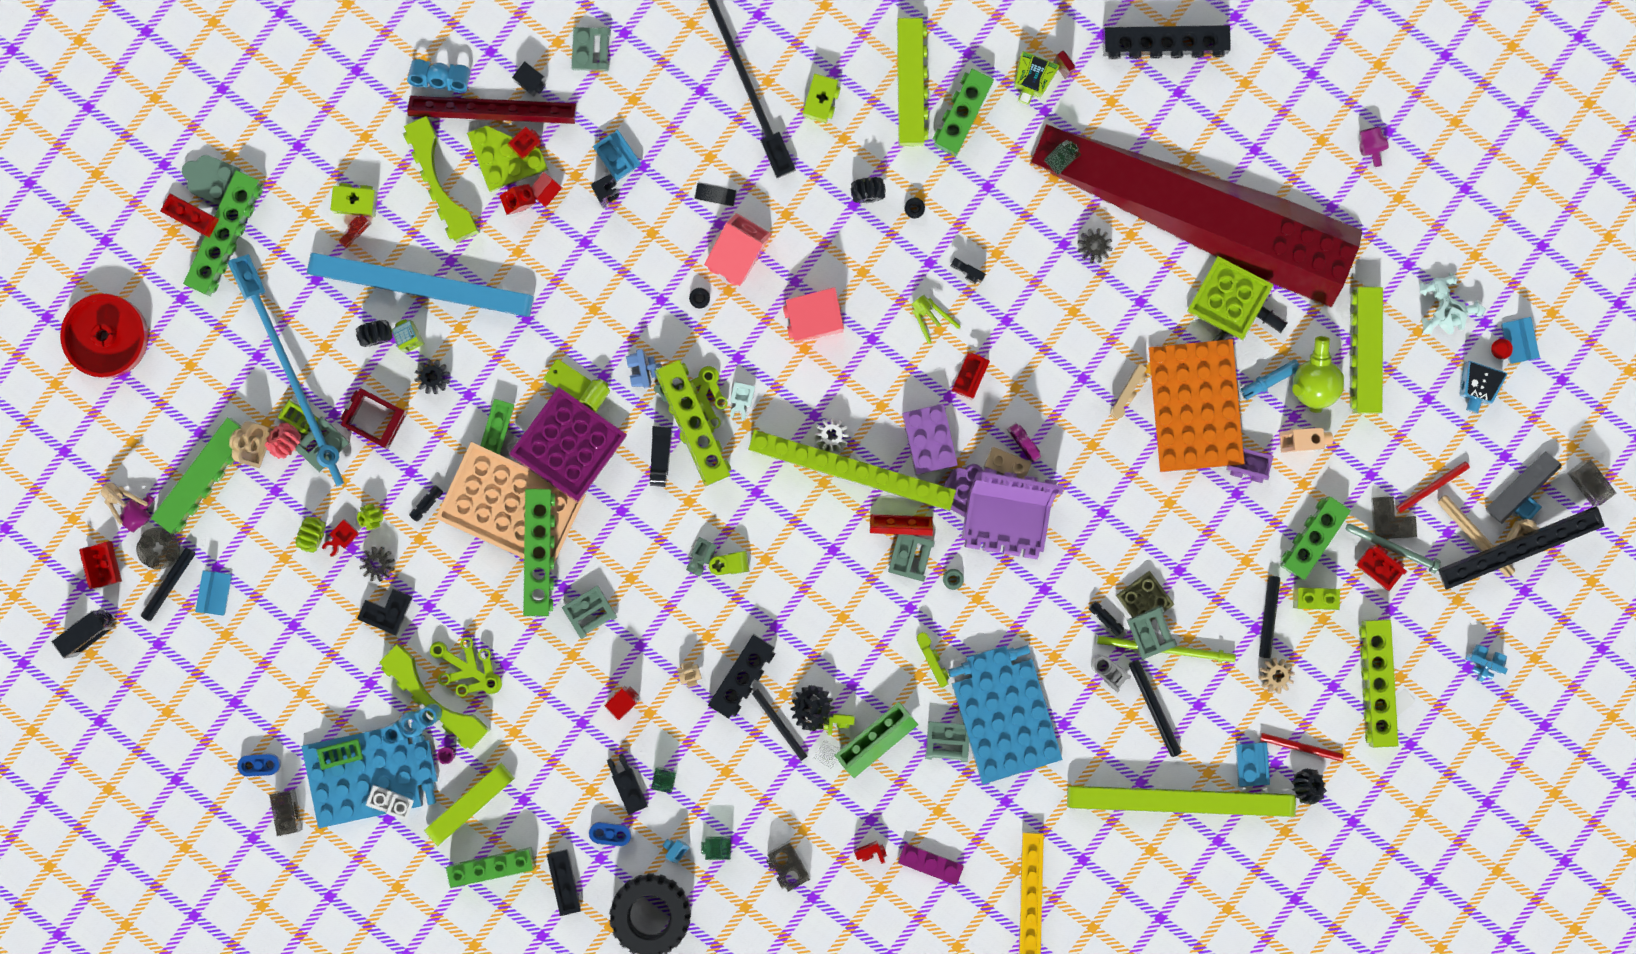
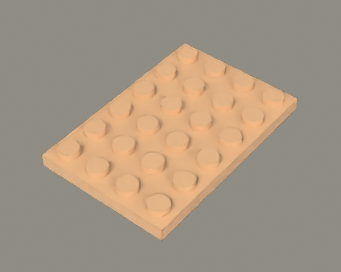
M471 442L436 519L524 559L525 489H551V493H555V506H551L550 515H555V525L550 527V536H554V548H550V557H554L555 563L586 494L577 503L527 467ZM538 504L534 507V513L537 516H543L546 513V507ZM538 525L534 528L533 533L537 537H542L545 535L546 529ZM538 546L534 548L533 555L536 558H542L545 555V549Z

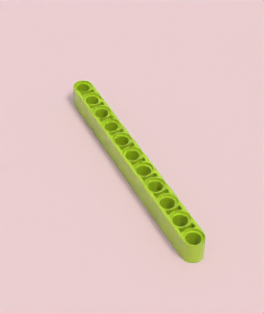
M1068 786L1067 808L1295 817L1296 798L1294 794Z

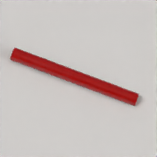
M1466 461L1409 497L1396 506L1397 511L1402 513L1468 470L1470 468L1469 464Z
M1261 733L1260 741L1340 762L1343 760V753Z

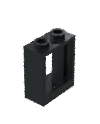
M91 611L51 642L63 658L76 657L116 627L113 623L115 620L108 611Z

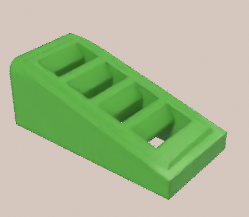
M359 739L316 749L321 770L363 759ZM353 744L356 757L351 756L349 745ZM341 747H345L347 759L343 760ZM333 749L337 751L339 759L337 762L334 760ZM328 751L330 759L329 764H326L324 752Z

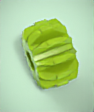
M307 516L302 522L301 527H299L295 543L296 547L305 552L314 553L317 551L326 530L325 522L316 517Z

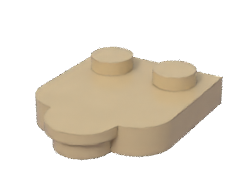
M246 421L230 437L229 444L233 449V460L260 468L267 450L265 447L266 438L274 429Z

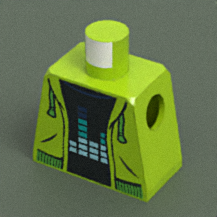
M1022 51L1014 87L1021 90L1018 101L1029 105L1033 95L1041 98L1060 65Z

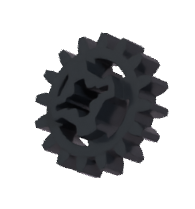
M813 685L802 687V692L795 693L798 698L792 699V702L795 704V707L790 708V710L795 711L792 719H798L796 725L802 726V730L824 729L823 725L830 724L828 717L833 718V715L830 713V710L835 709L834 706H830L833 698H827L829 692L823 691V687Z

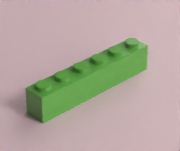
M226 418L151 517L153 521L171 534L180 533L186 527L187 522L185 521L190 515L193 516L198 511L200 501L203 498L206 499L213 490L211 489L212 485L215 482H219L225 475V468L235 462L232 458L233 449L230 447L229 441L232 433L241 428L239 423L232 418Z

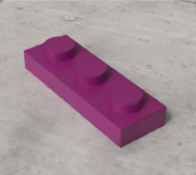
M908 843L904 844L898 863L956 886L964 868V865Z

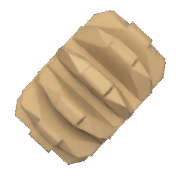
M1272 658V665L1270 662L1265 661L1264 664L1267 669L1261 667L1259 671L1265 673L1258 676V679L1266 680L1261 686L1264 688L1269 686L1268 692L1271 693L1275 689L1280 694L1282 691L1281 686L1284 690H1289L1286 683L1293 684L1294 681L1289 679V676L1295 675V672H1288L1292 665H1285L1284 659H1281L1278 663L1277 658ZM1276 670L1278 673H1281V677L1277 678L1278 681L1272 678V675L1276 674Z

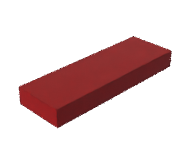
M169 193L160 212L209 238L219 221L218 218Z
M870 514V533L933 536V517Z

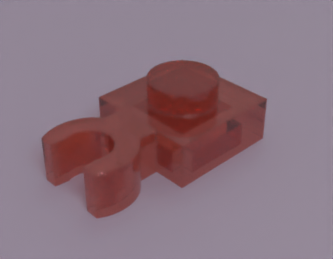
M363 215L360 218L358 216L355 217L350 223L351 227L348 229V232L339 242L348 248L372 223Z

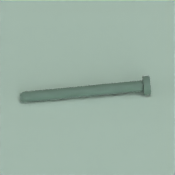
M1353 524L1346 525L1345 529L1348 532L1426 566L1431 573L1435 574L1440 567L1441 561L1436 558L1433 560L1428 559Z

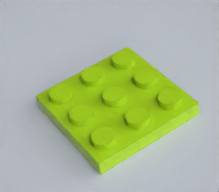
M1218 256L1187 312L1243 341L1274 285Z

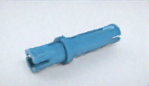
M1293 359L1291 362L1262 378L1260 376L1257 377L1256 381L1240 388L1242 396L1245 400H1249V398L1260 392L1265 393L1269 387L1295 374L1300 364L1296 359Z

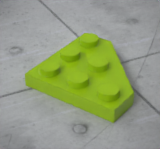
M484 126L467 133L489 192L548 170L542 152L538 148H535L522 160L508 146L513 137L489 126Z

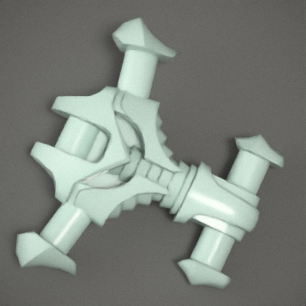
M1452 272L1449 273L1448 277H1436L1428 284L1424 285L1423 282L1419 284L1420 293L1426 295L1427 292L1433 291L1434 297L1440 302L1432 319H1421L1423 333L1431 334L1433 327L1436 325L1443 328L1447 334H1452L1455 326H1458L1459 330H1463L1468 314L1475 313L1476 316L1480 317L1484 314L1486 308L1478 300L1474 302V305L1466 306L1465 302H1459L1451 298L1449 295L1450 289L1447 285H1456L1458 279Z

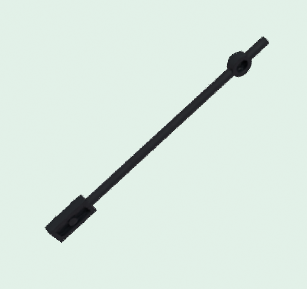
M707 0L765 134V138L760 139L776 179L796 171L782 136L780 132L773 134L716 0Z

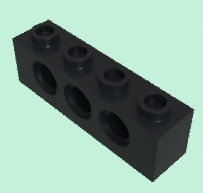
M753 634L708 706L728 719L731 715L736 717L742 707L739 705L741 699H747L753 688L750 685L754 680L759 681L764 673V670L761 669L764 663L767 662L769 664L776 654L773 652L775 647ZM751 654H758L761 661L758 665L754 666L749 663L748 658ZM741 671L747 672L749 675L748 682L740 683L737 679L738 673ZM729 689H734L738 693L736 700L730 701L726 698V692Z

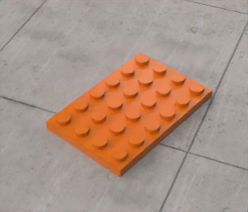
M1233 339L1149 347L1160 472L1244 465Z

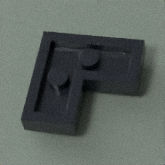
M393 589L385 607L365 600L357 619L397 636L413 596Z

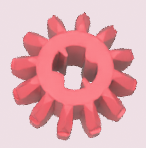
M280 423L278 427H274V430L266 438L265 447L274 457L284 459L287 455H291L293 450H296V446L300 443L301 435L293 425Z

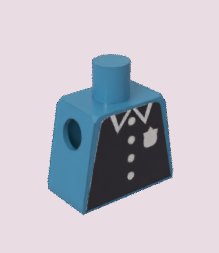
M1472 361L1464 362L1460 396L1469 399L1466 410L1479 413L1481 403L1492 404L1508 373Z

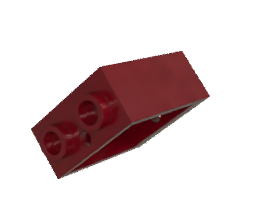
M362 388L359 391L356 390L350 399L352 404L349 410L345 409L341 416V426L385 449H389L408 412ZM365 397L395 411L381 439L351 424Z

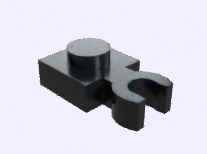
M954 258L950 265L966 275L965 279L973 284L981 283L986 275L957 258Z

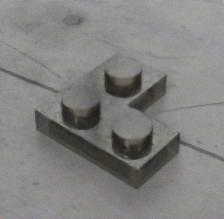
M1394 496L1371 498L1373 534L1384 539L1417 537L1416 516L1395 517Z

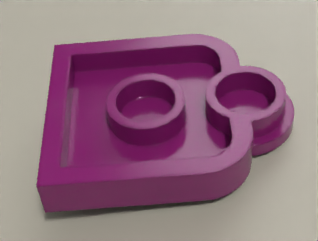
M1015 423L1007 429L1030 462L1033 463L1041 457L1040 450L1031 441L1021 425Z

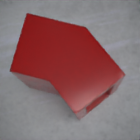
M545 172L531 186L534 198L544 207H547L563 188Z

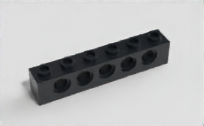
M1230 25L1105 27L1102 31L1103 56H1108V59H1120L1121 56H1129V59H1140L1142 56L1159 59L1163 57L1162 55H1171V58H1183V55H1192V58H1202L1204 55L1221 58L1225 57V54H1228L1231 50ZM1164 38L1169 39L1171 47H1164L1161 40ZM1210 38L1213 46H1205L1203 39ZM1121 39L1128 40L1130 47L1123 48L1119 41ZM1182 39H1190L1192 42V46H1184L1182 43ZM1140 40H1149L1151 46L1148 48L1143 47Z

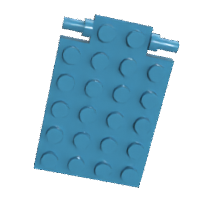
M1006 645L966 657V662L961 663V666L948 669L950 678L961 674L971 675V678L951 684L982 785L1063 760L1033 660L1029 659L1013 665L1011 663L1017 657L1030 653L1028 645L1016 649H1007Z
M411 722L412 729L416 728L415 722ZM382 728L301 746L318 829L386 814V812L365 805L373 784L414 800L411 809L423 806L418 786L422 785V790L426 794L427 804H435L436 800L433 789H435L434 782H437L438 779L430 741H425L424 735L420 734L412 738V744L409 743V738L407 737L396 744L389 745L382 740L381 735L384 729ZM390 729V735L397 738V732L394 729ZM359 739L363 759L321 770L316 749ZM353 744L349 745L351 756L356 757ZM341 747L343 760L347 759L345 747ZM333 749L334 760L337 762L339 761L337 751ZM328 751L324 752L326 764H329L330 759Z

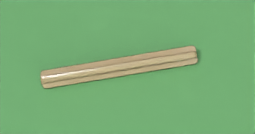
M1447 495L1442 496L1438 500V504L1481 551L1494 547ZM1511 564L1499 569L1505 577H1510L1515 572Z

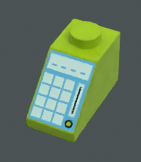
M401 320L395 324V328L391 329L399 350L404 353L424 345L414 322L411 320Z

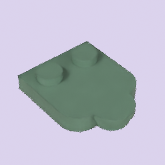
M203 155L197 161L186 162L182 167V175L188 180L187 187L192 194L220 205L235 171L240 172L241 169L209 155Z

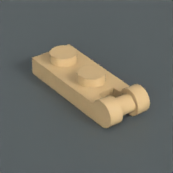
M1142 364L1137 365L1112 407L1110 415L1113 419H1119L1125 415L1124 406L1127 401L1129 403L1132 402L1137 393L1134 391L1137 384L1142 385L1147 377L1145 373L1147 367Z

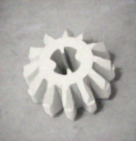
M833 417L830 419V425L823 419L822 422L825 427L816 426L822 433H814V437L822 438L816 441V445L824 442L825 444L821 450L825 451L828 445L830 446L829 452L831 453L834 451L833 446H836L837 450L841 451L839 443L844 446L848 444L842 440V438L850 437V434H842L848 427L844 426L840 429L839 426L842 424V420H839L837 425H834ZM829 430L830 432L831 430H835V435L838 438L836 440L832 439V441L828 440V435L826 434V432Z

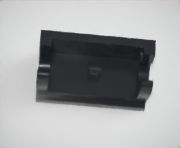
M611 174L590 184L602 208L607 207V204L619 197L618 193L611 196L616 192V188H614L616 183Z

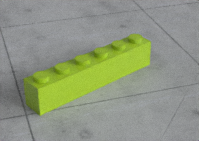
M923 18L897 19L899 146H924V140H928V128H924V120H928V107H924V99H928V87L924 86V78H927V66H923V58L927 57V45H923V37H927V24H923Z
M1357 287L1354 289V292H1351L1350 303L1354 305L1353 313L1350 316V324L1353 326V334L1350 336V345L1353 346V355L1350 356V367H1353V376H1350V388H1353V396L1350 397V409H1353V414H1380L1383 411V287Z

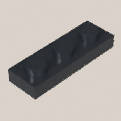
M568 849L547 853L546 856L560 916L581 912Z

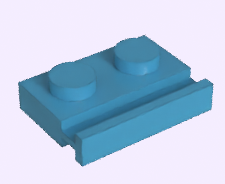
M618 129L593 146L616 182L642 165Z
M1267 743L1235 744L1238 786L1270 785Z

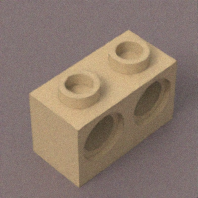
M991 447L984 467L997 470V473L1002 475L1005 472L1015 473L1017 478L1025 479L1032 462Z

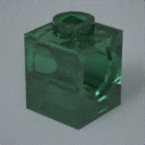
M657 766L651 789L671 794L677 771Z
M706 836L705 842H701V854H705V860H731V836Z

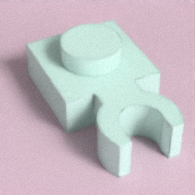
M734 382L730 403H734L736 406L730 412L731 418H734L736 411H740L742 413L741 420H745L746 412L744 407H751L755 386Z

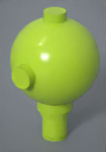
M1325 336L1315 337L1314 351L1310 355V360L1303 363L1297 369L1293 378L1292 390L1294 395L1301 403L1310 407V411L1313 413H1321L1323 408L1333 405L1340 398L1344 389V375L1331 362L1332 357L1329 352L1330 338Z

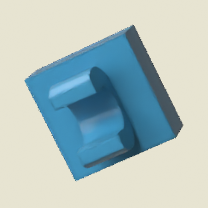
M666 839L662 845L668 850L665 857L677 864L690 848L689 845L680 840L673 842Z

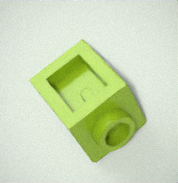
M831 713L833 718H828L830 724L824 725V730H827L828 735L832 736L833 723H837L838 728H849L850 725H854L855 716Z

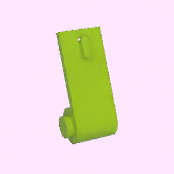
M558 358L543 378V380L555 388L560 387L594 412H597L610 393L609 385L604 380L591 381Z

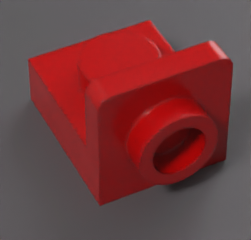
M525 126L508 143V146L523 160L535 148L541 146L540 136L535 130H529Z
M877 841L854 849L857 860L862 859L863 862L870 860L874 857L873 854L877 853L881 864L885 863L884 857L887 856L883 844L879 845Z

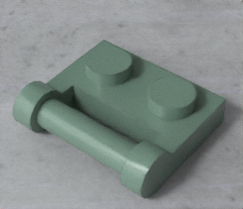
M573 27L572 70L609 71L607 60L608 38L611 36L610 28ZM595 36H600L599 63H593Z
M323 416L318 420L321 432L324 429L329 432L324 438L327 445L335 447L340 452L349 441ZM310 431L296 446V451L320 472L324 467L316 459L317 452L320 450L319 446L317 445L310 453L305 449L315 439L312 431ZM324 455V458L326 460H329V457L327 455Z
M898 534L888 572L924 582L931 547L934 548L935 541L913 535ZM917 544H922L923 549L916 573L910 572Z
M598 585L562 607L581 639L585 638L587 633L610 619L613 621L617 618L616 613ZM602 607L605 609L606 613L583 627L580 625V620Z
M1157 606L1147 612L1127 619L1142 659L1177 646L1176 640L1172 638L1163 616L1164 610L1162 606ZM1150 618H1156L1165 641L1164 643L1159 644Z
M928 721L925 759L943 758L968 762L969 738L965 725ZM933 744L962 745V750L933 749Z

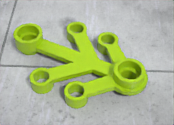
M705 366L699 371L698 377L689 382H693L695 387L701 385L699 393L695 394L698 402L701 401L703 403L708 421L711 422L712 419L718 420V425L713 427L717 429L720 427L721 421L716 417L708 401L707 393L709 388L716 399L715 405L718 409H725L728 401L722 396L717 385L719 380L717 369L712 366ZM706 373H712L713 377L711 380L705 379ZM682 383L677 384L676 389L678 390V387L681 386V385H683V384H682ZM687 398L681 401V406L685 409L690 407V400ZM718 400H725V405L723 407L718 406ZM691 417L689 420L692 428L696 427L698 421L696 417ZM680 432V439L683 443H685L682 433Z
M465 637L460 642L461 647L465 651L467 663L450 653L445 643L439 641L431 645L430 654L434 658H443L463 670L450 674H440L438 676L440 685L445 686L453 681L474 677L480 682L471 685H458L456 687V694L458 696L464 697L468 693L484 690L488 694H495L500 691L502 680L499 675L493 672L490 659L492 654L489 649L483 648L478 652L479 659L483 661L484 674L477 669L472 638ZM466 639L471 642L468 648L463 645ZM436 646L441 647L442 652L440 654L435 653L434 649ZM482 651L488 652V658H482ZM443 675L448 677L447 683L441 681ZM489 680H493L495 682V686L493 688L488 686ZM461 686L466 688L465 694L459 693Z

